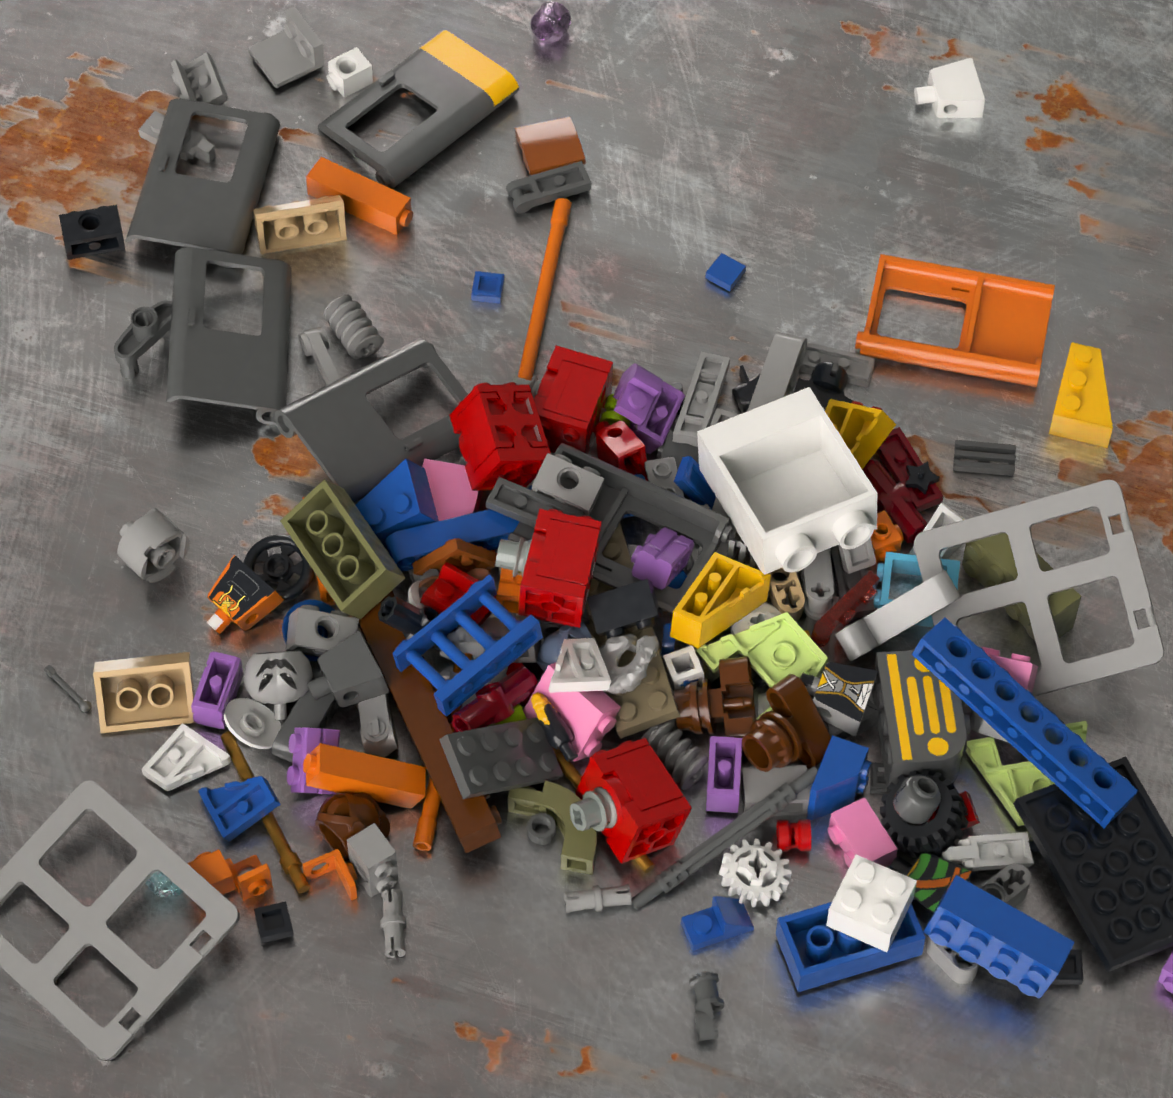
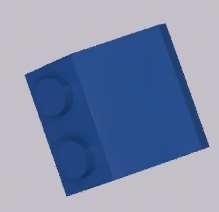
M832 735L810 790L807 819L813 821L855 802L858 793L864 794L872 764L871 761L867 760L868 747Z

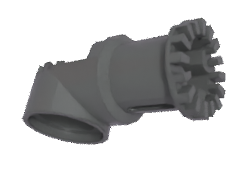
M710 971L706 972V975L702 972V976L698 973L689 980L690 987L694 988L697 1000L694 1006V1020L699 1041L718 1038V1030L715 1031L718 1028L714 1026V1023H717V1021H713V1018H716L713 1014L725 1007L723 999L719 998L717 989L719 977L717 973L713 974Z

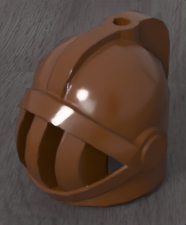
M340 793L327 798L321 805L315 820L318 830L333 851L339 849L345 862L349 860L347 839L374 823L385 838L388 837L390 832V823L385 813L370 795L364 793Z

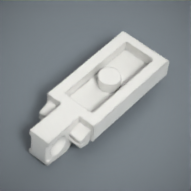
M1028 832L969 836L964 840H959L958 846L948 847V850L942 852L943 859L957 865L962 864L964 868L971 871L1004 869L1006 866L1016 863L1025 867H1030L1034 864L1028 843Z

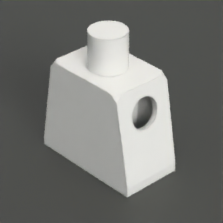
M972 58L931 69L927 86L914 89L916 104L932 103L935 116L938 118H981L983 115L985 97Z

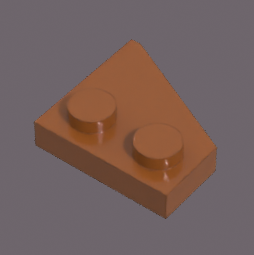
M459 538L450 539L445 542V545L412 563L414 575L423 576L429 569H439L441 571L442 566L446 562L465 573L474 568H483L489 571L495 567L497 553L482 546L465 542Z

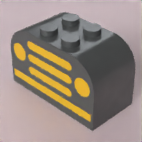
M914 650L876 653L874 670L878 671L872 689L874 705L879 710L877 729L887 787L891 782L896 785L899 782L897 777L902 774L906 778L910 776V771L917 770L918 774H922L923 769L931 770L933 775L937 771L943 774L945 779L948 778L954 783L959 774L963 751L967 748L966 736L970 734L969 715L963 714L962 708L966 703L912 655Z

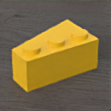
M1071 342L1049 434L1108 448L1113 426L1101 349Z
M830 399L825 410L862 469L896 426L883 410Z
M714 552L674 609L670 637L690 646L692 645L697 649L767 601L771 575H764L755 568Z

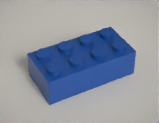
M958 875L955 876L942 896L923 931L934 943L949 947L958 952L964 960L979 964L986 968L994 977L1005 979L1016 985L1022 993L1028 996H1035L1038 999L1043 996L1059 974L1075 943Z
M832 902L777 919L776 937L798 992L920 956L923 953L926 940L912 904H910L888 952L826 926Z

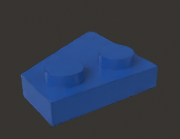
M262 776L249 778L244 782L234 781L225 783V787L209 789L205 787L198 790L222 837L228 842L281 805L268 780Z

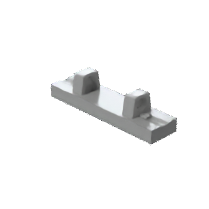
M701 352L673 432L672 442L686 443L698 447L697 431L710 426L730 366L729 357Z

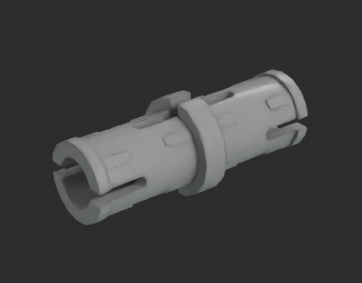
M629 884L600 888L599 885H595L590 890L564 892L566 913L595 909L596 912H600L605 907L631 905Z
M391 889L392 896H389V890L381 893L383 899V918L380 922L385 936V956L396 958V951H398L399 957L406 954L404 929L407 927V922L403 916L402 891Z

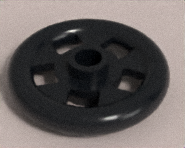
M275 534L261 539L250 548L243 561L252 571H254L256 563H264V574L257 575L265 582L269 581L273 584H278L275 591L284 599L282 603L291 601L304 593L311 584L315 573L288 534ZM280 546L281 554L268 555L267 550ZM297 552L302 561L294 565L289 556ZM284 567L282 572L274 573L276 568ZM296 573L300 578L293 586H290L286 582Z

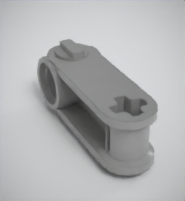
M830 548L817 553L814 561L799 571L801 588L805 596L804 611L808 617L814 620L826 619L832 612L831 599L834 596V582Z
M389 692L359 702L360 733L365 753L385 757L394 750L399 749Z

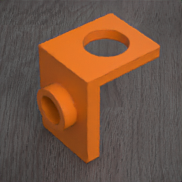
M339 849L302 864L303 874L307 881L336 870L351 901L357 899L354 881L358 878L351 862L345 863ZM326 863L320 869L312 870L315 866Z
M257 855L234 864L237 876L233 877L234 885L243 901L273 888L270 868L267 863L262 865ZM246 867L254 868L239 876L242 869Z

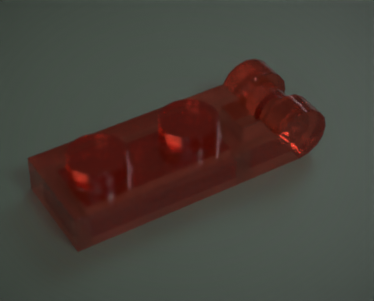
M871 570L816 622L811 639L818 647H824L828 644L832 631L840 623L845 626L852 620L857 613L855 609L861 603L867 605L877 595L876 587L880 578Z

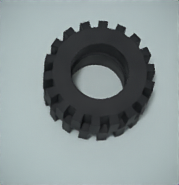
M923 769L922 774H918L917 770L910 771V776H927L937 784L941 794V803L936 816L930 822L921 826L909 825V822L904 821L897 814L893 806V797L906 779L902 774L897 777L899 782L896 785L891 782L887 787L890 791L889 795L883 794L881 801L885 805L880 807V815L883 817L881 819L882 825L894 843L905 854L909 852L911 857L918 858L922 852H928L930 854L936 853L940 857L944 849L956 846L954 841L956 839L962 840L964 836L961 828H967L968 825L965 817L968 815L967 808L964 805L965 802L953 783L948 778L945 779L943 774L936 771L933 775L931 770Z

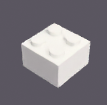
M856 854L829 908L826 926L888 952L914 898L917 880Z

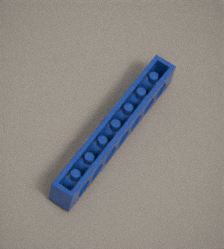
M944 617L920 639L912 655L1103 828L1115 819L1137 794L1138 790L1131 785L1127 778L1121 776L1101 755L1092 750L1078 734L1072 732L1053 712L1043 706L1030 691L1023 688L1004 668H1001L981 647L974 644L962 633L959 627L953 625L947 618Z

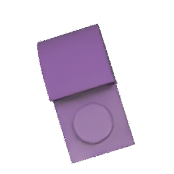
M636 363L632 364L622 374L613 398L618 401L613 411L635 424L641 425L645 421L654 397L661 390L662 378Z

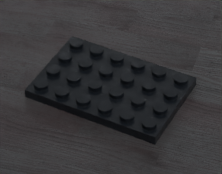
M1126 756L1108 764L1121 776L1127 778L1138 792L1127 807L1105 828L1097 823L1055 784L1016 798L1013 803L1107 972L1173 946V837Z

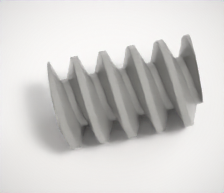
M349 294L335 298L326 306L324 319L330 324V328L335 332L336 337L341 341L342 346L347 349V353L352 358L368 357L381 348L384 343L383 337L378 335V330L372 326V321L366 318V312L361 309L360 303L353 301Z
M672 720L653 726L642 738L647 739L669 774H672L673 780L680 783L681 789H690L703 776L704 766L708 761V757L702 756L696 759L700 752L698 747L688 751L691 739L686 738L680 742L679 739L683 731L678 729L671 733L670 731L674 727Z

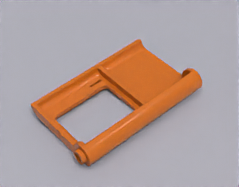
M880 254L864 332L858 331L855 349H860V355L1037 387L1055 285ZM892 289L965 303L966 312L959 346L951 349L879 335L877 329L885 292Z

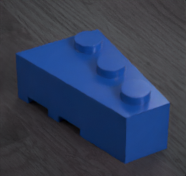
M407 458L355 505L385 549L387 548L385 539L390 534L439 521L426 470Z

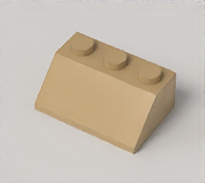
M340 195L323 196L318 199L294 201L287 204L269 205L253 209L260 254L347 240L344 203Z
M190 652L94 662L93 677L101 733L195 723L191 708L194 699V686Z

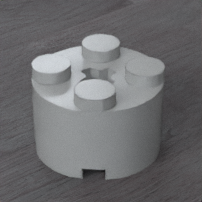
M153 508L135 522L129 521L121 528L120 535L122 538L118 545L117 555L144 581L146 579L149 583H155L166 578L177 568L173 563L179 556L184 559L188 552L190 541L169 518L157 508Z

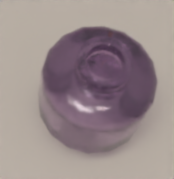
M544 2L532 16L530 21L531 30L543 42H558L570 27L571 15L566 7L558 2Z

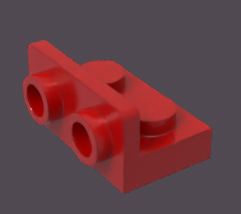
M446 562L442 566L437 580L423 593L420 603L433 608L441 614L466 594L469 588L479 580ZM483 605L470 617L481 626L492 612Z

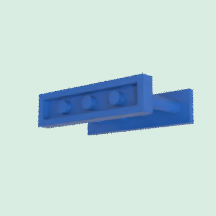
M490 574L482 581L475 582L466 594L413 637L402 641L393 652L396 667L400 672L412 664L437 689L434 693L436 704L446 717L543 638L540 622L532 614L524 620L518 621L494 598L497 595L494 578ZM483 605L510 630L500 640H494L470 617ZM458 625H461L486 649L475 660H470L446 637ZM435 644L461 669V672L451 680H445L421 656Z

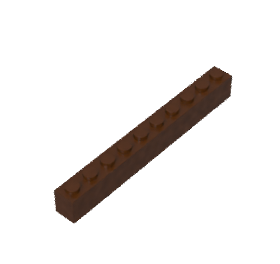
M391 591L362 619H359L358 624L378 667L382 671L384 680L465 853H468L501 838L497 825L503 822L496 806H488L486 799L490 798L489 794L467 799L462 798L439 740L447 734L456 732L450 726L453 721L452 714L450 713L446 717L437 707L434 697L437 689L412 664L402 672L396 667L393 652L402 641L406 640L403 632L380 621L378 616L383 600L388 596H395L393 591Z

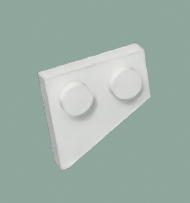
M595 638L564 639L553 676L551 677L549 693L609 690L611 679Z
M182 723L142 767V774L168 792L228 765L231 762V757L228 753Z

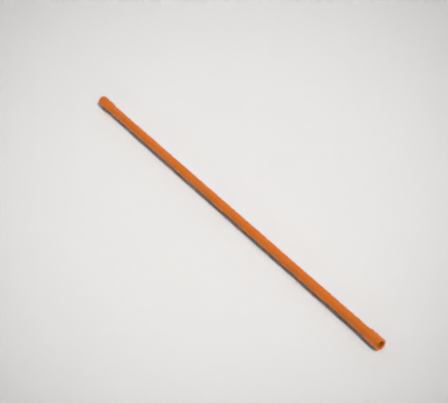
M558 198L554 203L550 221L551 228L518 373L519 378L530 381L535 370L564 232L568 225L572 203L565 198ZM465 653V655L471 660L472 654ZM454 663L453 672L458 674L461 672V669ZM461 705L451 712L452 717L461 709ZM430 776L413 841V846L422 851L432 849L441 801Z

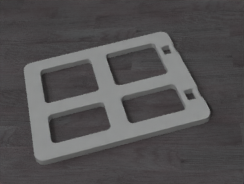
M1103 480L919 533L914 540V548L922 580L925 582L944 571L940 557L943 550L1001 533L1008 535L1018 572L1017 578L1010 582L963 594L961 598L931 616L934 626L945 617L958 627L959 620L1017 603H1025L1041 662V669L1036 674L1032 692L1034 697L1159 663L1164 657V646L1156 622L1125 499L1120 485L1114 480ZM1094 507L1099 508L1110 547L1109 553L1057 569L1042 571L1031 534V527L1034 524ZM1120 515L1124 532L1114 534L1110 517ZM1116 577L1119 581L1134 638L1133 645L1087 659L1066 663L1049 603L1050 595ZM1145 609L1149 627L1139 629L1134 612ZM967 704L962 706L963 714H971L972 709Z
M91 780L82 782L0 870V906L19 885L25 884L69 924V930L42 960L36 964L31 963L0 934V966L97 1057L105 1061L112 1060L120 1054L147 1021H150L199 967L211 950L237 925L240 918L238 909L99 784ZM93 811L137 850V856L91 906L86 907L42 868L41 863L87 812ZM155 872H162L206 912V917L160 968L154 969L109 929V922ZM206 932L212 938L197 952L192 945ZM87 946H94L128 977L138 989L133 998L105 1027L98 1025L56 985L58 977ZM135 1009L141 1016L126 1030L121 1023Z

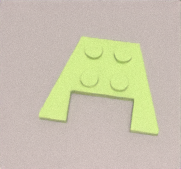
M788 612L752 625L750 629L740 633L721 637L719 641L709 645L704 644L700 648L695 649L696 654L713 673L719 670L720 659L734 658L738 654H741L742 657L749 656L751 667L770 688L789 674H794L801 678L804 672L819 677L826 663L829 662L828 657ZM769 707L765 712L773 710Z
M1087 721L1065 724L1086 743ZM993 737L967 741L965 751L1015 823L1018 826L1025 825L1013 805L1016 798L1054 783L1030 761L1002 765Z

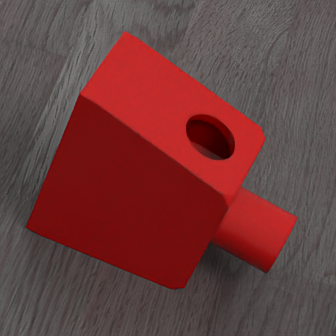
M607 421L598 423L594 428L598 459L633 475L641 474L648 481L644 467L645 461H647L644 443L624 421H618L611 425Z

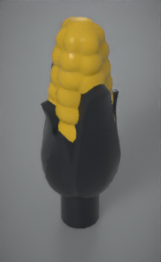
M534 693L531 703L539 720L537 723L543 728L549 744L555 749H560L567 762L574 760L578 757V754L571 744L573 741L571 729L542 693Z

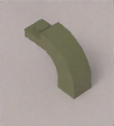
M546 780L542 791H537L530 786L509 790L508 812L528 816L546 813L555 820L556 826L564 836L561 852V869L593 875L597 848L596 830L593 828L585 831L577 830L571 821L569 811L571 804L581 801V799L569 789Z

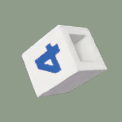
M692 645L663 656L673 692L676 689H684L691 682L698 681L700 687L702 686L703 679H705L704 672Z

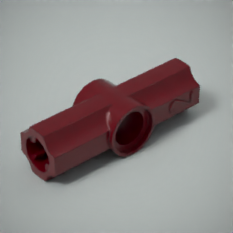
M869 460L862 470L877 492V513L885 510L893 524H897L900 527L904 540L907 543L914 544L916 536L923 532L928 523L914 507L911 494L906 486L901 482L896 484L878 460Z
M518 667L500 681L483 686L475 693L477 698L453 715L451 723L455 732L487 727L490 724L501 722L514 713L513 707L534 692L536 684H538L534 673H531L526 667Z

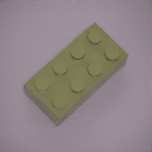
M324 479L280 520L334 602L346 614L362 619L405 579V576L344 488Z
M1006 533L966 543L962 566L971 578H976L984 586V589L1010 582L1017 578L1018 572L1009 537ZM1037 553L1041 570H1053V568ZM1073 588L1051 594L1049 597L1058 638L1074 627L1082 596ZM1017 603L1006 606L1007 614L1012 619L1018 620L1026 628L1029 636L1035 640L1026 604Z

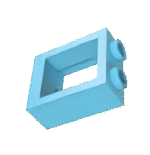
M886 552L884 563H878L876 581L882 582L881 590L875 589L874 608H881L893 601V599H888L891 572L921 576L916 555ZM941 558L943 569L946 570L958 589L960 561ZM930 615L915 625L934 627L932 616Z

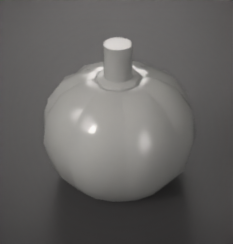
M301 651L252 654L246 663L243 679L246 691L254 700L263 704H274L275 720H286L287 703L298 701L299 698L309 691L307 683L312 681L313 671L309 659Z

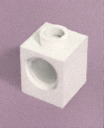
M357 47L328 61L329 74L327 75V80L333 90L337 89L344 98L373 84L372 65Z

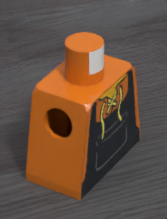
M234 555L207 595V598L218 607V610L206 623L219 634L232 621L243 631H247L279 606L284 599Z

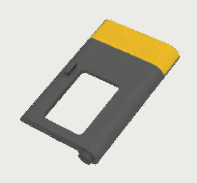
M443 30L318 125V129L357 158H360L376 170L375 177L380 184L389 188H395L519 91V86L513 75L449 31ZM399 88L408 89L437 109L433 115L383 152L376 150L347 129Z

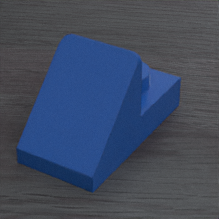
M714 896L712 907L681 917V925L692 951L754 930L744 903L740 904L739 899Z

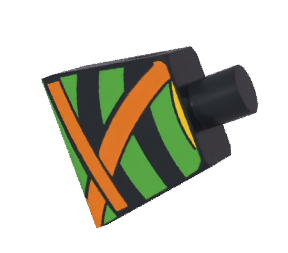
M922 852L913 865L897 856L889 867L891 870L917 880L911 904L916 916L926 925L955 876L958 875L970 882L972 871L928 852Z

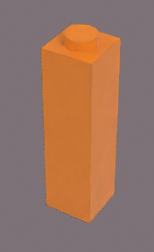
M320 157L306 176L308 195L317 199L323 196L340 195L344 203L345 212L392 234L398 235L401 229L407 227L413 218L410 197L323 157Z
M322 743L311 753H308L303 762V771L306 773V786L337 793H364L370 795L377 802L412 809L426 796V767Z

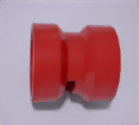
M800 819L797 823H790L788 820H777V850L781 849L783 852H788L791 848H797L800 851H811L810 819Z

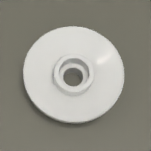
M236 698L227 704L224 711L225 723L236 738L254 748H272L282 726L279 720H275L274 713L268 707L252 699Z

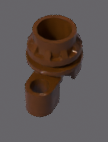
M749 656L719 660L721 688L712 689L710 679H703L701 687L699 682L696 681L691 682L684 689L674 690V697L681 716L676 718L678 729L682 731L690 730L698 735L704 734L705 728H707L710 735L716 734L717 723L724 722L726 737L743 739L749 733L753 722L756 721Z
M789 674L766 692L767 700L773 711L765 712L758 720L753 722L749 733L742 739V748L747 759L754 767L763 772H768L774 767H785L797 759L802 765H806L808 769L813 766L816 767L822 762L831 740V736L804 683L796 675Z

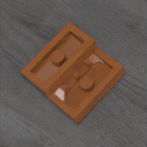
M570 116L515 128L516 139L523 152V161L530 175L579 161L586 164L584 152Z

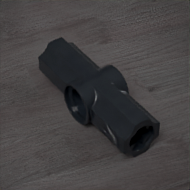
M396 596L386 597L378 612L380 621L403 632L406 639L413 637L440 615L429 606L419 609ZM458 628L453 629L450 633L455 632ZM436 644L432 647L440 651V648Z

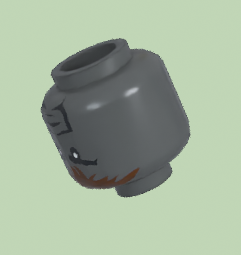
M913 775L906 778L893 797V806L897 814L904 821L912 824L927 822L941 803V794L937 784L927 776Z

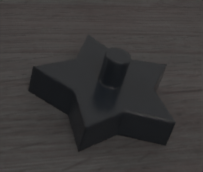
M928 461L919 467L906 466L909 475L905 484L906 488H918L926 495L929 485L940 480L939 476L930 471Z

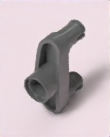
M160 301L152 307H139L131 314V324L114 345L115 358L120 364V372L124 378L131 379L135 377V373H139L138 358L162 337L170 341L172 301Z

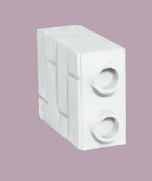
M810 387L697 431L699 469L712 491L715 492L716 498L727 516L731 519L733 526L764 575L782 567L786 572L800 571L814 561L817 553L839 544L844 549L859 547L877 529V492Z

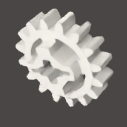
M744 839L741 842L740 848L733 844L729 853L724 854L719 875L723 876L721 885L725 887L730 886L728 895L731 897L738 894L740 896V904L748 899L751 901L752 907H756L757 901H762L765 906H769L771 898L779 901L782 892L786 893L792 871L788 870L790 861L789 859H780L783 851L779 849L773 852L771 850V842H768L764 847L760 846L759 839H755L753 845H749Z

